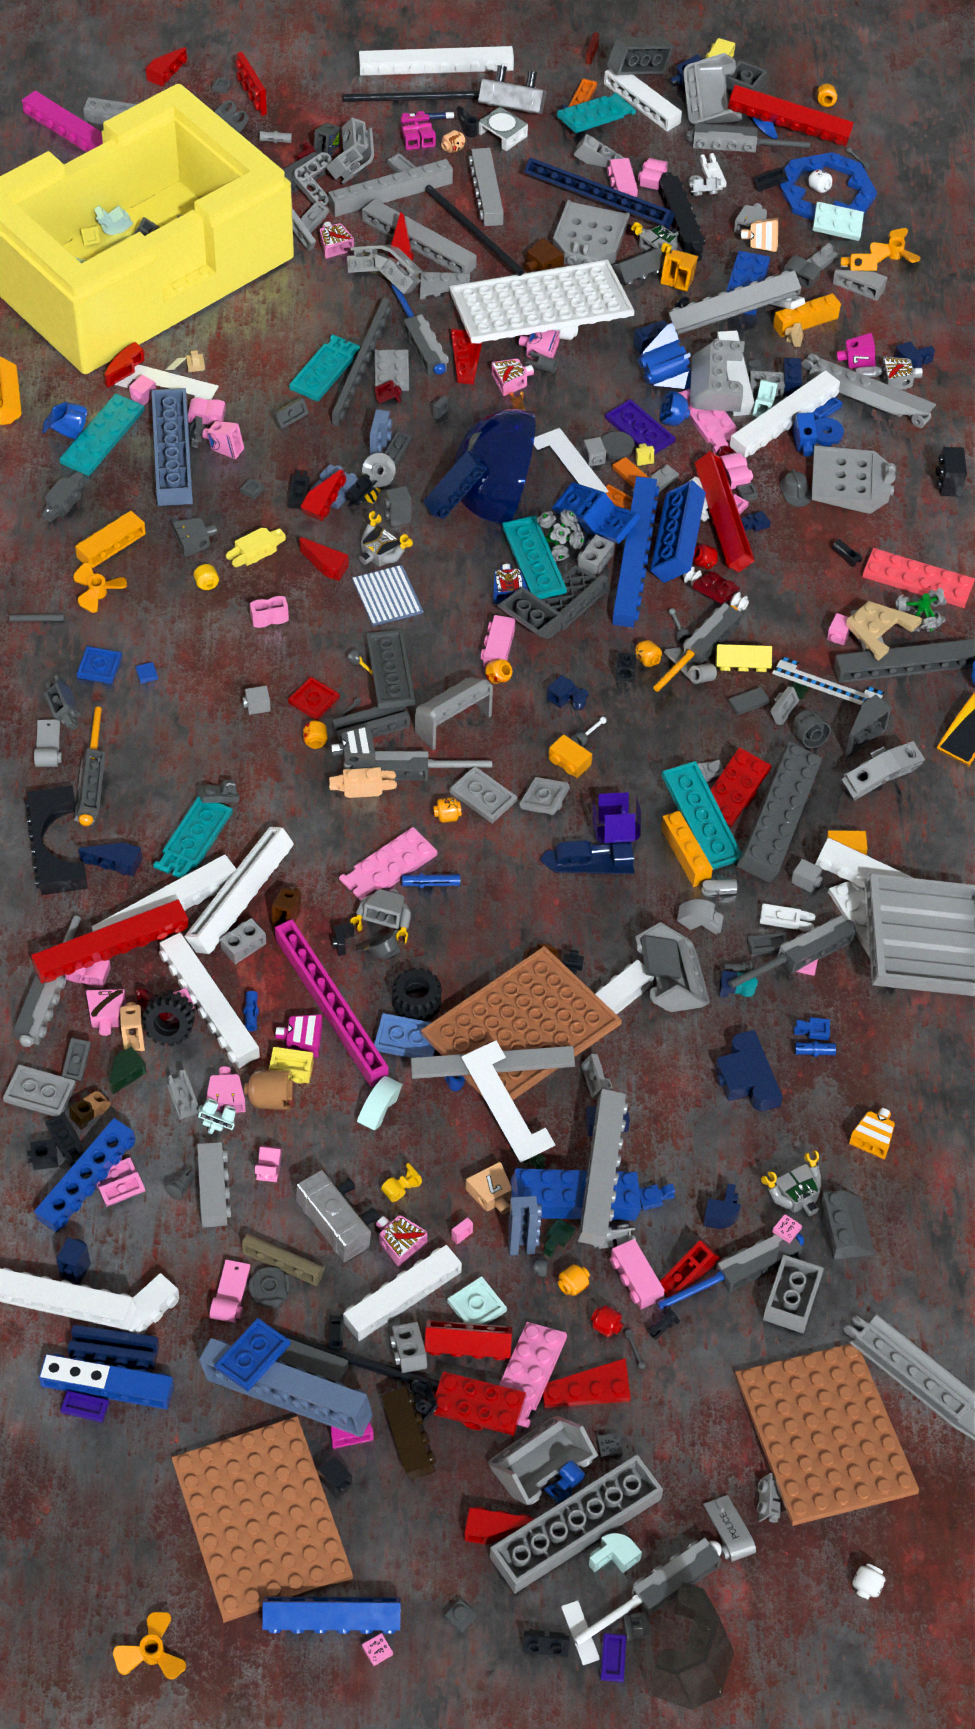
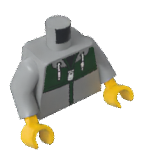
M634 222L631 230L635 231L636 235H640L639 248L646 251L660 247L664 259L667 252L671 253L672 250H677L678 231L676 228L668 230L659 225L652 229H644L640 223Z
M813 1151L814 1158L812 1160L809 1157V1153H805L804 1159L810 1163L809 1166L804 1164L777 1178L774 1172H768L769 1181L766 1176H762L761 1182L769 1186L768 1191L774 1203L790 1209L793 1213L804 1209L808 1216H812L818 1212L819 1208L815 1202L818 1201L822 1189L819 1165L816 1164L819 1159L817 1151Z

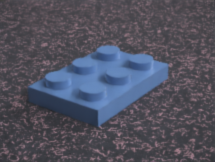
M382 1014L374 1043L378 1052L419 1058L432 1057L436 1050L421 1035V1030L431 1024V1022Z

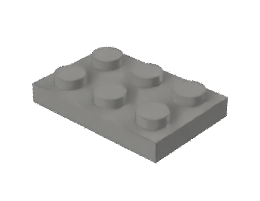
M375 350V387L393 380L396 385L401 387L402 391H409L408 350Z
M476 766L450 788L452 795L491 823L495 822L517 801L516 795Z
M18 1065L3 1096V1101L57 1117L64 1113L76 1086V1081Z

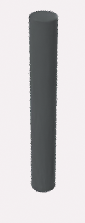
M64 614L9 615L10 622L65 620Z

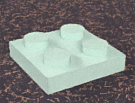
M482 1276L447 1299V1303L463 1323L487 1325L507 1312V1307Z

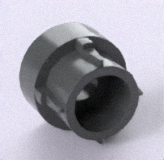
M806 710L795 717L794 727L797 730V736L806 747L816 748L828 740L831 728L818 713H815L813 710Z

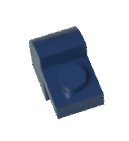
M910 341L897 345L894 357L910 359L913 368H922V365L933 362L935 349L933 346L917 350Z
M728 1183L725 1201L708 1198L703 1226L724 1229L732 1226L737 1221L741 1204H737L739 1193H735L736 1185Z

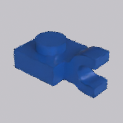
M810 1017L809 1022L797 1020L796 1026H794V1035L809 1033L810 1039L829 1040L830 1019Z
M673 1183L661 1189H658L657 1184L639 1189L643 1211L663 1206L662 1200L675 1198Z

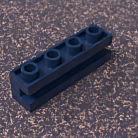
M466 451L423 502L432 516L441 519L448 516L451 510L485 473L487 467L480 463L481 459L477 454Z
M73 1325L71 1332L72 1341H69L67 1348L70 1358L78 1357L94 1362L100 1361L125 1367L132 1366L144 1370L155 1369L160 1347L158 1337Z

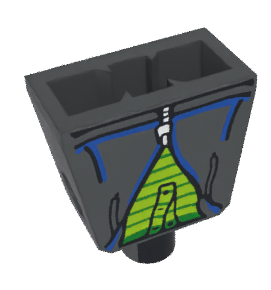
M325 123L315 130L314 149L317 154L325 152L332 156L338 149L341 134L339 126Z

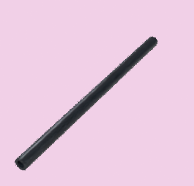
M480 91L343 94V102L479 99Z
M426 186L425 191L512 271L518 276L524 274L523 268L433 186Z
M278 1331L288 1339L348 1360V1364L410 1384L413 1380H419L424 1384L431 1380L433 1390L437 1391L440 1381L412 1372L402 1373L399 1368L339 1349H331L329 1346Z

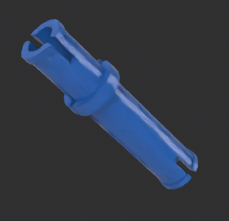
M402 874V887L460 886V874Z

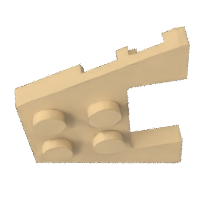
M868 601L847 619L846 626L858 639H861L866 644V648L870 649L874 653L875 659L879 661L889 652V647L877 639L896 623L912 632L922 623V618Z

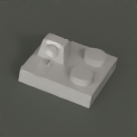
M535 777L519 805L524 810L554 815L562 807V801L570 789L567 782Z

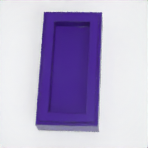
M67 1390L60 1410L63 1414L103 1423L109 1406V1400Z
M604 1633L601 1681L624 1682L627 1635Z

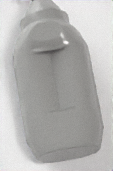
M877 366L855 368V372L870 378L886 373L885 369L883 370Z

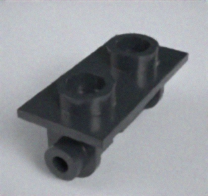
M362 474L355 482L356 485H353L346 493V499L351 501L348 507L360 505L365 500L364 497L374 489L373 486L377 480L371 481L368 474Z
M413 1380L410 1384V1389L414 1394L415 1407L421 1412L422 1419L425 1421L436 1411L438 1403L431 1380H428L425 1384L419 1380Z
M524 1630L522 1652L568 1657L570 1635H565L566 1632L550 1631L548 1637L545 1636V1631Z

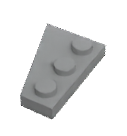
M421 272L420 300L426 299V296L429 295L436 297L440 296V293H450L449 286L470 283V274Z

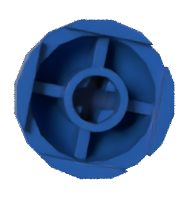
M669 391L665 397L668 399L667 402L661 406L659 419L662 421L661 424L677 426L689 417L690 409H688L687 399L682 394Z

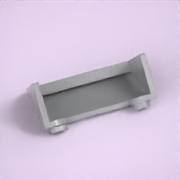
M726 53L690 63L684 68L689 121L693 124L725 123L742 120L740 112L727 109L729 102L726 76L734 73L736 62L735 59Z

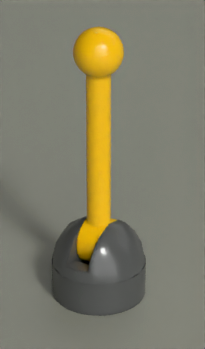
M357 649L351 651L347 660L353 665H362L373 675L372 669L363 662L361 652Z

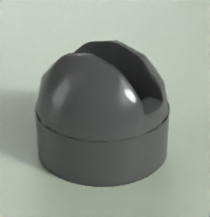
M541 1259L534 1262L533 1272L537 1276L547 1277L548 1260Z

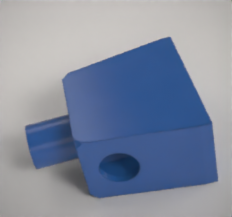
M813 412L796 414L792 429L797 452H803L806 457L814 454V445H816L817 441Z

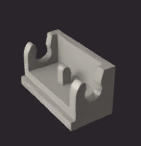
M185 1069L179 1071L178 1078L173 1079L172 1075H169L167 1088L179 1120L198 1114V1102Z

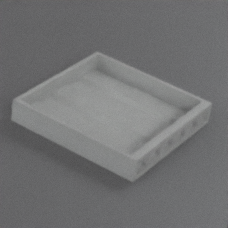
M870 873L864 885L872 985L975 996V885Z

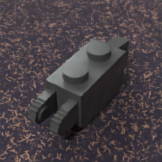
M76 472L69 479L66 477L60 478L45 495L46 507L42 512L43 519L52 522L56 517L63 518L66 513L70 512L76 501L80 500L82 496L81 490L84 487L83 475Z
M56 675L54 677L55 684L52 682L46 683L47 691L44 693L52 715L68 728L75 730L79 727L77 717L81 715L80 709L71 688L66 685L60 675Z

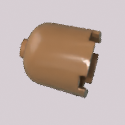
M259 1070L254 1072L249 1079V1083H245L244 1094L248 1095L251 1105L258 1109L289 1111L291 1106L287 1104L288 1100H292L293 1080H289L288 1075H291L292 1071Z

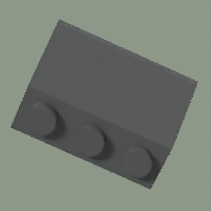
M659 247L646 250L611 264L620 284L625 283L626 286L634 283L636 278H639V280L647 278L648 273L656 274L661 272L665 259Z
M521 587L498 605L501 610L540 637L550 639L561 630L563 615L524 587Z
M844 1190L824 1192L820 1206L833 1260L874 1255L875 1252L861 1197Z

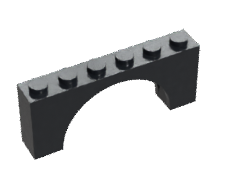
M73 785L27 792L28 800L24 801L26 811H30V815L26 816L28 826H32V830H29L30 842L34 841V845L31 846L32 857H36V861H33L34 873L38 872V877H35L36 888H40L41 895L88 889L84 862H68L58 859L48 852L43 845V838L49 826L58 818L75 812L76 803Z

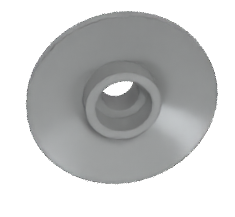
M375 453L365 460L362 474H368L371 481L377 480L373 487L382 488L393 481L396 474V466L390 456L384 453ZM380 468H383L382 474L378 473Z

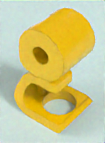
M410 1163L406 1164L408 1171L405 1178L403 1175L398 1180L392 1177L381 1187L382 1192L391 1202H396L406 1193L405 1188L418 1187L422 1183L421 1176Z

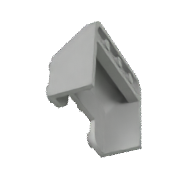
M715 340L693 354L690 405L693 408L741 412L743 385L738 381L726 380L727 360L742 361L745 341Z
M465 678L462 682L451 686L442 694L434 696L430 701L420 704L415 713V732L432 750H435L436 726L473 704H476L488 717H491L493 685L486 679Z
M661 922L636 936V947L641 955H643L641 938L644 936L677 941L681 978L677 980L656 977V987L650 990L649 995L654 1004L664 1008L666 1011L677 1012L702 1008L710 1003L696 949L690 939Z
M554 1416L492 1457L488 1464L492 1472L514 1499L526 1505H531L540 1499L542 1494L540 1487L546 1485L548 1480L554 1475H559V1471L565 1464L573 1460L578 1466L586 1467L592 1463L598 1454L582 1425L560 1416Z

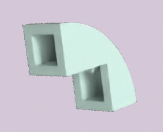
M384 1076L368 1096L357 1122L373 1130L379 1128L387 1108L397 1101L403 1084Z

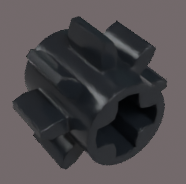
M570 950L569 954H564L563 964L576 975L577 970L582 971L584 956H579L580 951Z

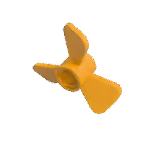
M907 228L892 230L889 233V244L871 243L870 252L871 254H877V263L886 257L898 260L902 256L912 263L920 261V256L904 250V238L908 233Z
M84 563L73 576L76 583L88 586V591L78 597V603L81 607L92 613L98 611V599L106 596L107 589H123L127 587L126 578L119 577L106 582L103 575L93 573L89 563Z
M153 1612L147 1617L149 1635L141 1640L140 1646L115 1647L113 1656L120 1674L127 1675L143 1660L150 1665L158 1664L167 1679H175L185 1671L186 1663L184 1660L164 1652L161 1638L171 1622V1615L169 1613ZM150 1646L158 1648L154 1653L146 1652Z

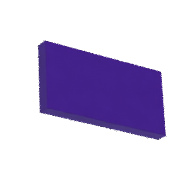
M631 399L605 414V419L620 432L630 435L638 448L639 444L644 443L647 446H653L654 455L675 442L676 438Z

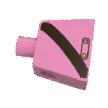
M86 990L92 1027L99 1028L100 1035H110L111 1027L121 1026L120 1008L126 1004L125 990Z

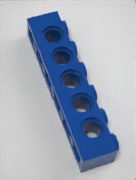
M113 1118L34 1210L37 1220L56 1233L60 1228H64L70 1216L74 1212L79 1211L82 1202L87 1196L90 1197L94 1193L99 1181H104L113 1165L116 1166L121 1161L122 1155L134 1146L136 1138L133 1130ZM117 1143L115 1147H109L111 1144ZM101 1158L104 1159L103 1162H100V1163H97V1162H96L98 1159H101ZM91 1174L89 1178H83L84 1175ZM78 1190L76 1193L70 1194V1191ZM64 1205V1208L60 1210L56 1209L58 1206Z

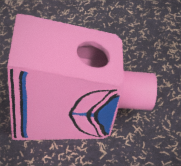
M560 331L531 333L530 337L521 335L519 345L527 347L526 355L532 358L529 355L530 351L554 358L559 345Z
M216 421L210 429L205 428L202 432V437L209 439L213 451L237 459L244 450L242 436L237 423Z

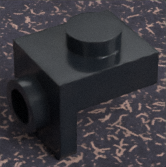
M343 923L334 926L332 946L333 949H337L338 956L346 955L344 938L354 937L353 923Z

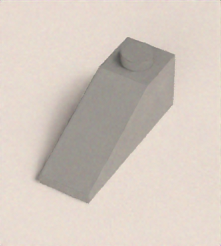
M836 270L833 279L834 285L876 301L884 292L887 282L886 276L873 271Z

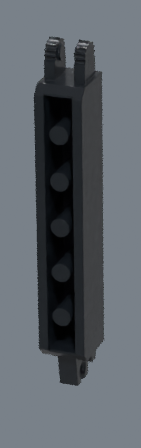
M664 172L660 180V197L664 207L675 213L672 227L678 231L677 239L682 252L698 256L697 261L699 262L702 259L703 246L706 243L705 237L702 236L701 227L697 224L696 215L692 212V205L688 202V195L683 190V183L680 182L678 176H673L671 172Z

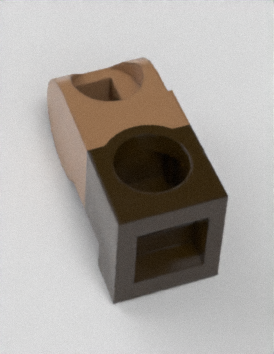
M95 1091L70 1106V1119L82 1130L97 1115L105 1113L111 1103L100 1091Z

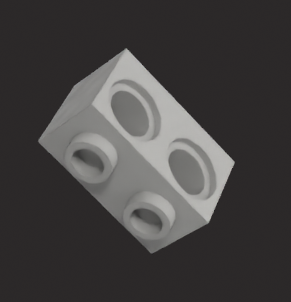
M750 371L749 381L753 398H757L761 379L778 382L775 399H783L785 388L784 372Z
M595 535L592 540L587 542L585 550L579 553L577 557L578 567L598 576L613 556L614 542Z
M251 918L246 922L240 923L237 928L225 933L220 938L221 950L234 964H237L266 945V933Z
M418 1322L393 1326V1336H390V1344L392 1349L396 1348V1352H394L395 1364L400 1365L401 1372L406 1373L426 1369V1351Z

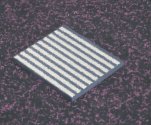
M403 565L352 577V582L372 627L423 613V609Z

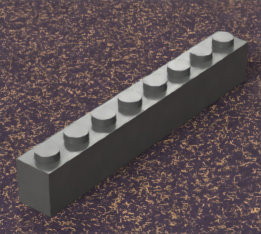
M975 639L895 647L889 649V652L879 661L875 659L872 651L843 653L836 655L834 669L838 683L973 668V662L975 661Z

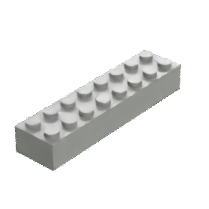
M637 1454L490 1547V1559L515 1594L660 1501L663 1488Z

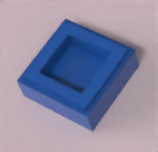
M153 662L135 666L140 684L158 680Z

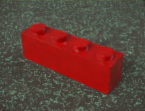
M427 1320L425 1351L431 1355H441L442 1353L450 1354L453 1357L471 1355L477 1359L493 1357L495 1360L510 1358L512 1326Z

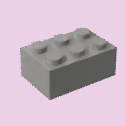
M783 1255L763 1320L804 1334L824 1268Z

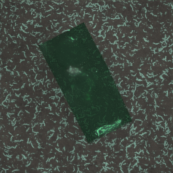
M132 1046L120 1051L114 1057L109 1081L112 1094L117 1093L147 1073L145 1062Z

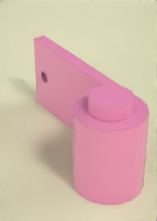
M225 1260L217 1296L213 1298L211 1304V1319L236 1323L237 1319L241 1320L243 1313L241 1303L250 1271V1264Z

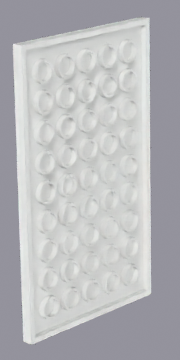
M608 259L524 273L522 276L512 275L449 286L450 294L471 343H481L506 337L512 338L518 335H529L536 332H546L571 326L577 327L582 324H594L600 321H611L612 319L634 316V309Z

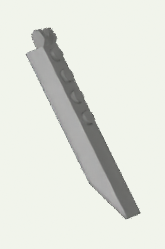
M809 354L808 360L804 359L801 363L803 368L810 371L807 378L808 381H811L826 370L840 381V394L893 415H928L936 406L933 402L819 358L816 354Z
M877 1314L869 1324L857 1315L851 1319L852 1323L862 1330L861 1332H858L850 1325L843 1327L844 1332L854 1339L850 1342L852 1346L951 1426L975 1440V1392Z

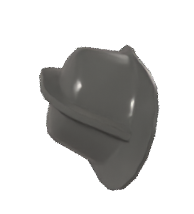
M792 469L781 480L780 487L784 498L790 505L803 507L810 503L812 498L806 476Z
M398 930L367 940L358 945L356 951L369 950L379 959H388L400 952V946L395 936Z

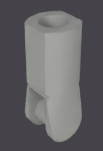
M736 879L705 880L701 892L705 896L737 894Z

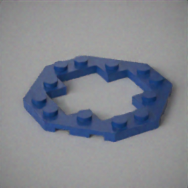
M833 152L793 159L785 167L788 181L779 184L778 187L782 189V194L786 202L789 203L791 212L814 221L816 205L802 200L806 194V189L794 185L804 170L812 173L818 169L823 170L826 166L852 176L847 186L859 190V193L849 206L836 200L832 205L862 211L865 214L877 196V191L862 164Z

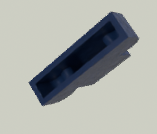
M755 1030L735 1035L731 1044V1054L718 1057L715 1068L717 1083L719 1086H722L727 1100L732 1101L752 1096L751 1105L758 1111L780 1107L783 1096Z

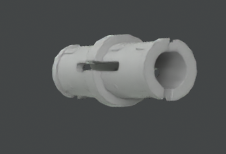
M260 131V141L274 142V144H277V142L291 143L292 133Z

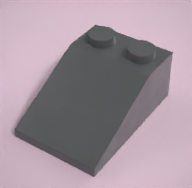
M876 694L871 698L865 699L861 705L849 735L845 753L847 759L887 730L892 707Z

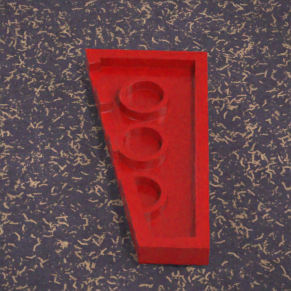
M451 329L457 383L474 385L483 342L471 343L466 330Z

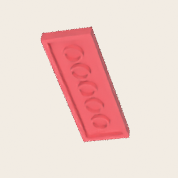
M875 548L871 552L862 576L863 578L922 596L925 593L929 594L930 590L935 591L938 588H942L947 603L965 608L975 578Z

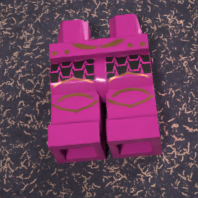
M424 111L417 112L416 116L402 113L401 133L405 149H420V145L421 148L435 147L436 134L432 129L429 114H425ZM424 139H429L431 142L424 143ZM408 141H414L415 144L409 145Z

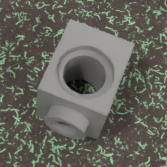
M601 437L584 440L583 453L588 465L605 464L606 450Z

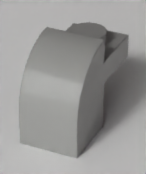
M694 899L680 905L677 921L690 930L702 925L714 934L721 932L724 916L714 910V903L707 900Z

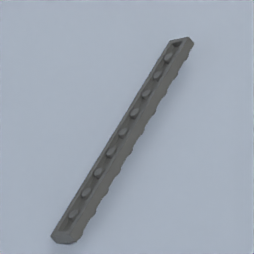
M382 299L332 412V425L339 427L341 421H344L346 409L350 408L351 398L356 394V386L360 385L361 375L365 373L367 362L371 360L372 350L376 349L377 339L381 337V329L386 326V318L390 316L392 309L389 306V299Z

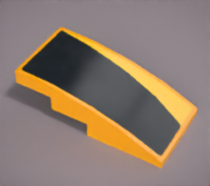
M975 693L967 701L937 746L938 751L970 767L975 759Z

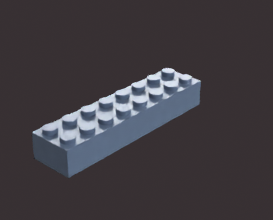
M186 388L152 390L158 506L193 504Z
M210 1339L199 1359L207 1381L362 1438L373 1416L368 1397L362 1390H352L340 1382L333 1383L321 1375H311L302 1368H292L286 1363L277 1360L247 1392L216 1370L214 1366L232 1345L222 1339Z

